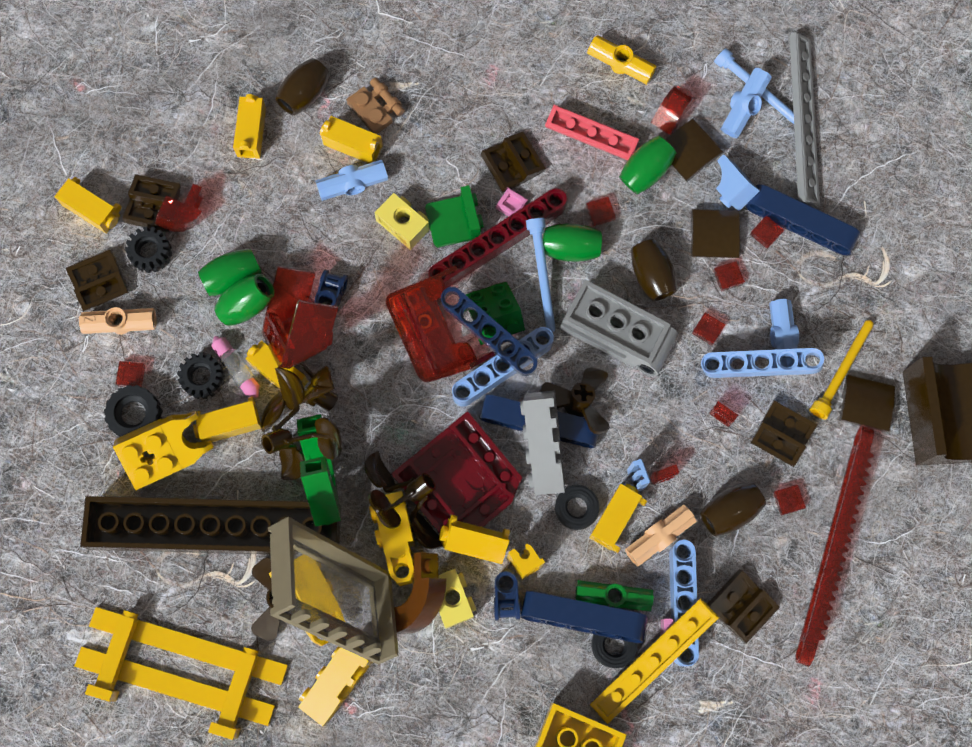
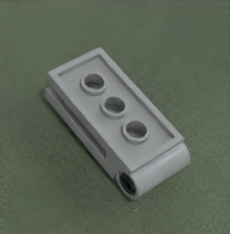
M584 280L559 328L633 368L636 365L641 372L650 376H657L678 336V332L668 322L587 280Z

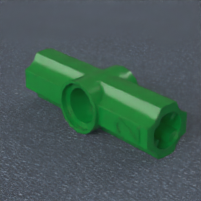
M577 580L575 600L646 612L652 611L654 598L653 590L582 580ZM615 589L620 593V601L618 603H613L608 599L609 590Z

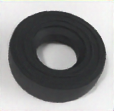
M583 485L566 487L565 493H559L555 502V513L558 520L564 526L573 530L585 529L592 525L597 519L600 510L596 494ZM573 498L584 500L587 505L586 513L580 517L571 515L567 508L568 502Z
M593 635L591 642L592 652L597 661L608 668H621L628 665L637 653L638 643L624 641L623 651L618 655H611L605 649L607 637Z

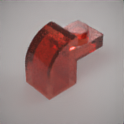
M674 86L659 106L651 123L670 135L678 127L683 116L693 106L697 98L688 89Z
M193 184L184 203L166 196L157 214L155 224L174 232H184L193 228L198 223L202 213L201 210H198L203 199L200 196L202 187Z

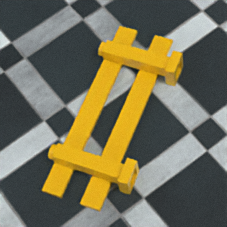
M95 608L89 627L111 633L113 636L106 654L81 646L74 667L99 674L95 684H88L85 695L108 702H116L120 691L114 690L117 680L220 711L219 720L210 724L208 733L231 740L238 739L241 730L235 727L238 717L269 726L275 705L246 697V693L252 677L282 685L288 665L258 656L259 651L244 647L243 651L138 620L139 614L124 610L121 615L102 608ZM131 640L235 671L229 690L226 691L125 660Z

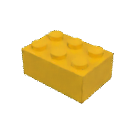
M551 703L534 747H622L626 734Z

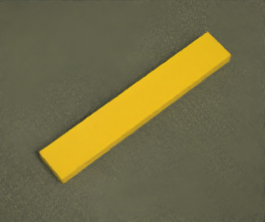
M700 598L592 701L590 706L608 724L701 636L719 616Z

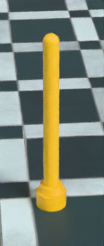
M866 320L822 398L813 402L809 410L814 416L825 420L832 411L831 401L873 328L874 323L871 320Z

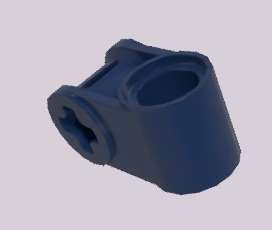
M326 269L323 271L315 296V304L320 316L331 318L336 315L342 296L347 288L348 275L339 276L329 273V270ZM324 301L332 302L329 307L321 306Z
M501 572L497 575L494 583L495 621H499L500 618L514 617L516 620H520L517 578L511 572ZM509 576L513 580V586L510 590L506 591L500 588L499 579L501 577ZM512 607L513 610H501V608Z

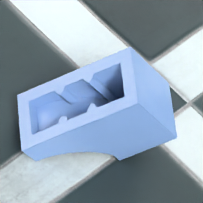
M723 154L717 160L721 167L722 178L720 185L716 189L722 195L719 199L728 208L733 206L740 211L759 190L742 170Z

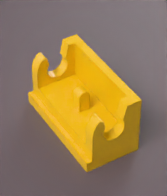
M525 544L526 549L523 550L524 554L521 557L515 549L509 551L507 555L508 560L521 580L530 576L545 564L543 558L540 559L529 544Z

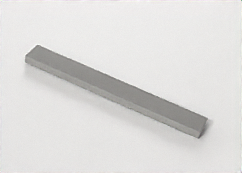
M795 32L789 35L798 201L816 209L820 207L811 42L809 38Z

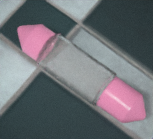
M215 336L211 347L220 358L219 361L245 395L258 398L260 385L255 380L253 373L225 337Z

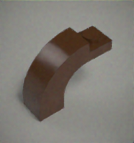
M413 553L414 584L411 595L404 604L394 607L397 634H410L424 629L434 620L442 606L446 591V578H439L437 553Z

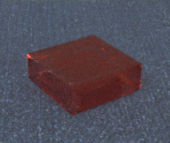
M609 197L586 203L593 227L616 219Z
M765 216L751 231L750 235L768 249L784 230L768 216Z
M737 261L716 267L713 270L721 292L745 283Z
M705 312L692 334L712 346L725 324Z
M119 361L115 385L120 387L138 385L142 387L145 365L143 363Z
M719 401L709 412L711 416L727 427L738 417V414Z
M675 464L653 472L650 476L652 484L656 485L675 478L679 473L678 467Z
M798 485L773 492L781 516L806 508Z

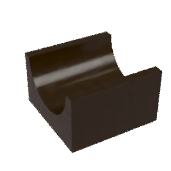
M932 356L922 357L903 371L916 466L972 463V363L936 364L933 363Z

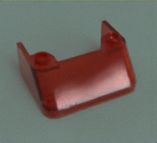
M456 265L396 290L386 297V306L418 377L427 383L472 369L495 356L493 351L476 356L473 348L467 342L460 341L455 343L436 299L441 298V294L445 290L442 277L458 270Z
M281 266L277 267L273 283L274 296L267 306L262 333L279 368L290 369L326 350L327 346L332 344V329L338 307L312 302L310 294L316 275L315 272Z

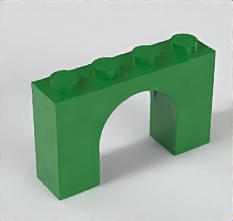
M318 414L297 419L298 436L317 433L315 421L322 418V415ZM310 438L300 441L305 461L300 462V473L316 527L341 521L334 459H327L321 453L318 447V438Z

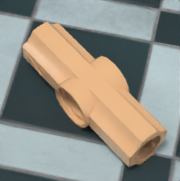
M114 307L107 311L81 312L79 326L82 334L115 332L122 335L129 331L155 330L157 317L154 308L122 310L121 308ZM118 317H123L120 324L114 325V321Z
M682 505L667 518L659 520L646 530L642 537L625 549V552L638 567L656 552H661L673 543L677 536L697 521L690 509Z

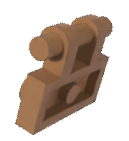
M375 77L370 81L371 86L374 88L373 91L369 92L365 87H362L348 97L346 101L372 133L378 134L393 123L392 118L389 116L392 112H395L397 116H401L405 110L402 108L398 98L393 97L389 93L386 84L380 82ZM380 97L387 103L383 107L376 101Z

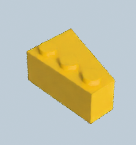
M337 647L327 667L324 665L316 675L317 681L313 687H308L300 696L299 700L302 702L299 708L321 726H326L373 662L341 647Z

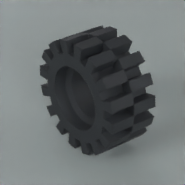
M143 227L144 231L142 232L138 228L135 230L137 232L136 235L133 233L129 235L131 241H126L128 246L125 247L127 257L142 272L143 270L146 273H151V270L158 272V267L163 269L166 267L164 262L168 264L170 262L168 256H172L171 244L162 231H157L154 227H151V230L148 227ZM148 242L157 244V252L149 258L141 256L140 250L144 244Z
M199 352V355L191 354L192 358L190 359L186 357L184 359L186 361L185 364L181 363L179 366L181 371L177 372V375L180 377L178 381L181 387L190 396H194L197 399L200 397L208 399V395L211 397L215 396L214 392L216 390L219 392L221 390L220 385H224L225 382L223 380L225 373L220 363L212 355H205ZM202 367L209 369L210 378L206 383H194L192 377L195 370Z

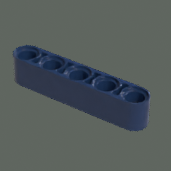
M756 185L759 192L746 204V208L750 212L840 255H851L860 236V231L857 228L766 185Z
M449 287L443 291L441 301L447 312L518 374L530 376L535 372L537 358L531 351L458 288ZM452 294L459 297V302L453 306L446 303V298ZM469 310H473L478 314L476 320L472 322L464 318V314ZM487 326H492L496 330V334L491 338H487L482 334L483 329ZM505 342H510L514 345L515 349L512 353L505 354L501 351V345ZM529 358L533 362V367L530 370L521 369L519 366L520 360Z
M485 395L480 420L523 432V425H526L525 415L521 414L519 401L495 395ZM557 411L561 442L586 448H596L599 434H594L590 431L585 418Z
M533 591L525 592L520 615L522 619L633 643H643L648 619L646 615L638 612Z

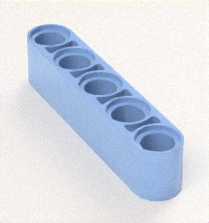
M539 327L520 339L519 342L538 359L551 349L554 335L549 328ZM544 336L549 342L541 345L536 341V338ZM511 345L502 352L510 354L514 351L515 347ZM496 355L453 385V400L458 406H468L517 372L512 367L506 371L498 370L497 364L505 361ZM523 358L520 360L519 366L523 369L531 364L532 361L529 358ZM484 375L490 381L485 385H481L477 382V378ZM460 389H467L470 394L466 398H460L456 393Z
M817 348L711 352L704 355L701 360L704 373L711 378L816 374L822 370L824 365V355ZM809 356H816L820 362L817 366L812 367L807 365L805 360ZM784 357H791L794 360V364L786 368L780 364V361ZM759 358H766L769 361V365L763 369L758 368L755 363ZM741 359L744 361V366L738 370L731 367L732 361ZM711 360H716L720 364L718 369L711 371L706 368L707 363Z
M679 540L672 545L669 552L671 619L674 620V623L697 602L696 550L693 543L688 540ZM678 546H684L688 550L686 559L680 558L677 555L676 550ZM679 571H684L688 574L689 581L687 584H682L678 581L677 574ZM680 596H684L689 600L690 605L687 610L679 607L678 599ZM698 638L687 648L691 652L690 660L684 662L679 656L674 660L677 665L686 667L692 666L697 662L699 657Z

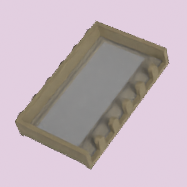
M290 517L268 527V531L271 532L272 604L274 605L270 609L271 616L378 665L399 656L392 580L389 571Z

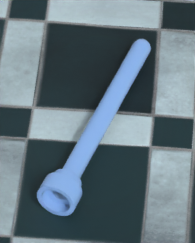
M725 48L717 56L714 63L720 68H729L746 83L750 74L734 61L733 53ZM766 88L761 97L794 124V112Z
M545 218L526 220L527 230L530 231V235H533L545 324L547 328L554 332L556 327L542 237L544 228H546Z

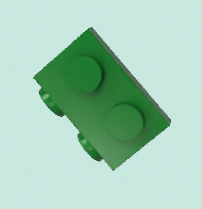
M470 185L460 187L459 197L426 204L425 211L435 247L440 248L471 241L480 235V228H484L482 215H477L475 209L478 206L477 196L475 192L471 193Z
M507 282L497 283L465 294L511 335L525 331L521 309ZM469 310L472 320H476L478 314L473 310ZM487 326L483 329L482 334L487 338H491L496 334V330L492 326ZM478 339L479 344L483 345L484 343Z

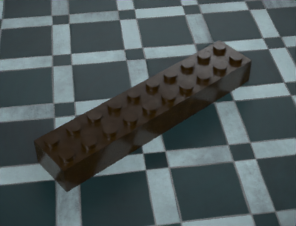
M85 496L80 547L88 550L271 555V532L268 531V527L282 519L290 517L337 544H340L341 521L315 527L309 503L299 501ZM294 551V555H302Z

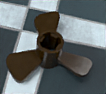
M593 367L585 369L581 382L575 384L571 391L550 382H545L541 386L540 392L555 390L557 408L565 407L568 414L585 417L592 433L602 434L609 430V423L591 406L596 396L595 390L608 378L606 371Z
M270 558L262 559L252 568V576L268 590L266 601L269 607L252 624L251 630L254 635L266 641H273L277 638L281 621L271 616L270 609L274 607L272 604V583L269 575L271 572Z

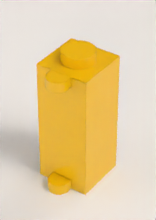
M247 94L246 97H239L233 149L237 157L260 159L266 106L263 98L252 94Z
M330 116L329 120L323 123L320 130L323 145L366 163L375 162L383 147L381 136L333 116Z
M74 177L72 180L68 178L54 197L63 207L107 234L110 229L117 225L122 206L118 203L112 206L79 185L81 181L79 178Z
M262 340L258 345L254 344L248 350L245 359L249 365L279 389L280 386L274 369L277 367L295 373L302 381L303 387L309 382L303 373Z
M253 396L248 397V402L202 414L201 411H197L199 416L196 424H193L194 434L202 442L209 440L215 442L261 429V422Z
M627 483L625 486L620 484L589 538L605 548L618 553L621 548L615 545L635 508L638 503L643 506L647 503L638 494L639 490Z
M451 515L450 519L448 518L447 525H443L441 528L439 540H442L441 543L444 550L502 564L510 541L508 539L510 530L504 528L502 532L479 527L457 521V516Z

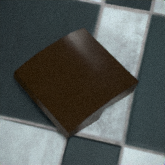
M694 119L685 123L665 139L677 153L671 165L686 182L692 179L704 167L707 168L724 153Z
M524 132L506 137L501 144L484 149L481 152L482 159L502 192L529 181L546 169Z
M135 174L128 191L130 199L122 217L124 223L150 229L154 227L160 231L170 232L179 200L180 183Z
M692 209L690 233H692L691 257L739 258V211Z
M107 250L65 268L75 288L73 290L83 311L129 293L112 250Z
M846 375L841 397L843 403L839 421L889 432L894 408L895 386Z
M773 400L750 443L795 467L806 448V443L818 424Z
M740 569L707 603L719 616L718 619L746 644L780 608L764 589H760Z

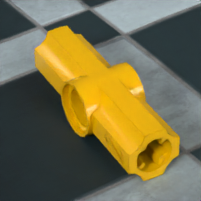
M599 35L594 37L587 51V54L610 65L615 73L627 74L646 85L651 80L657 67L633 54L629 46H618ZM618 58H623L626 61H620Z

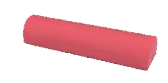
M553 105L545 127L625 160H628L635 152L639 142V138L557 105Z

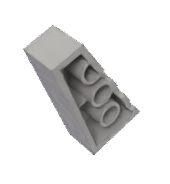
M555 390L525 393L524 399L520 400L521 414L525 415L526 425H523L524 440L528 439L529 449H526L527 464H531L532 473H528L529 487L534 488L535 495L565 493Z

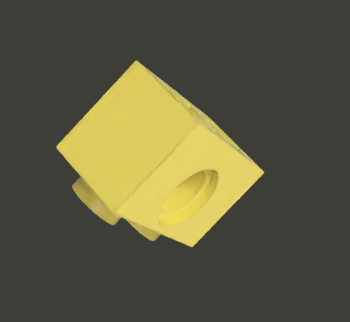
M395 193L374 212L376 221L410 250L429 231V220L426 215L421 211L416 212L413 210L406 198L403 196L399 198ZM401 217L409 218V221L406 223L398 222Z
M452 569L440 574L439 578H446L445 596L439 610L445 629L474 618L472 612L476 611V607L471 596L466 598L463 588L467 587L462 572L457 574L456 569ZM450 591H456L460 595V600L455 605H450L445 600L447 593Z

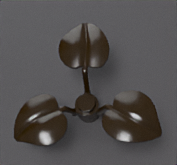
M311 329L295 344L290 353L289 362L291 364L298 362L312 378L311 383L305 390L303 402L312 407L317 404L324 410L330 411L338 400V395L331 391L335 389L331 379V369L328 366H323L314 374L304 363V357L310 352L314 342L315 330ZM281 392L277 393L264 409L261 419V430L264 433L265 429L270 427L281 416L286 403Z
M277 367L274 369L283 400L292 411L279 424L272 426V432L262 436L261 443L268 454L279 451L281 461L280 479L294 480L301 477L300 462L305 461V457L293 442L318 438L317 442L321 453L327 459L333 460L341 455L342 441L336 424L325 417L315 421L317 433L292 437L288 429L281 428L300 410L299 405L304 403L305 391L302 381L295 373Z
M379 451L372 453L365 460L364 470L369 480L377 488H383L385 492H392L395 489L407 486L405 495L392 504L387 496L379 490H372L369 493V503L381 523L387 528L395 529L400 525L401 518L394 508L408 498L412 502L419 501L410 515V520L412 521L410 524L411 531L423 547L427 549L442 548V540H439V535L418 513L423 503L429 499L427 495L436 489L433 479L428 474L422 473L417 478L412 477L408 481L395 484L390 472L381 459Z

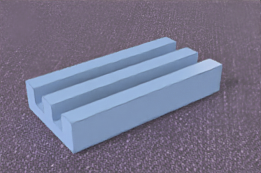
M643 460L633 461L627 472L628 474H634L630 480L632 484L637 482L635 488L640 492L650 483V478Z

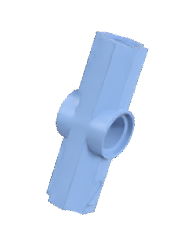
M755 68L742 91L734 93L730 103L732 109L720 129L723 133L737 139L749 117L756 115L760 111L762 105L761 96L772 78L768 72Z
M379 160L360 167L357 165L343 167L339 170V173L315 180L321 200L324 201L343 194L349 196L359 194L365 190V187L387 181L388 176L383 161Z
M778 299L771 301L769 306L772 327L770 328L772 347H775V350L797 349L799 330L797 325H794L791 300ZM784 357L780 364L788 368L793 366L794 360L791 357Z

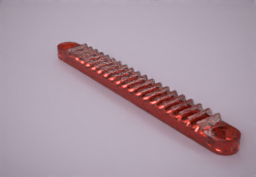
M864 426L859 427L853 441L795 655V662L807 667L814 660L819 640H825V636L821 634V631L828 629L824 621L831 618L826 613L833 610L829 602L836 599L832 595V592L838 591V587L834 583L841 581L837 573L842 572L843 568L839 564L846 562V558L842 554L849 551L845 544L851 542L847 535L854 532L850 525L855 524L856 520L852 516L859 513L855 507L861 504L858 497L864 495L860 488L866 486V482L863 479L868 477L869 473L865 470L871 467L868 460L874 457L870 452L874 430Z

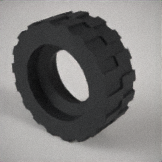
M127 385L124 388L117 389L118 391L110 395L111 397L107 400L106 408L104 409V419L108 424V428L119 437L162 419L161 415L163 413L160 407L161 403L156 396L148 389H143L138 385ZM130 402H139L145 408L144 419L136 425H129L122 419V410Z

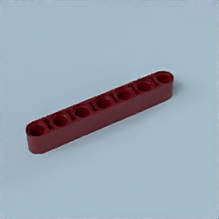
M558 188L546 192L434 264L428 271L430 286L436 291H443L528 237L530 231L527 230L526 220L535 219L531 213H541L542 216L540 218H545V224L564 213L567 196L565 192ZM558 200L561 202V204L555 206L552 205L550 201ZM519 224L523 229L514 230L512 226ZM496 236L502 237L504 241L501 243H496L492 239ZM475 249H482L485 253L477 256L473 254V251ZM457 261H461L465 264V266L462 268H455L453 264ZM436 274H443L445 279L436 281L433 277Z

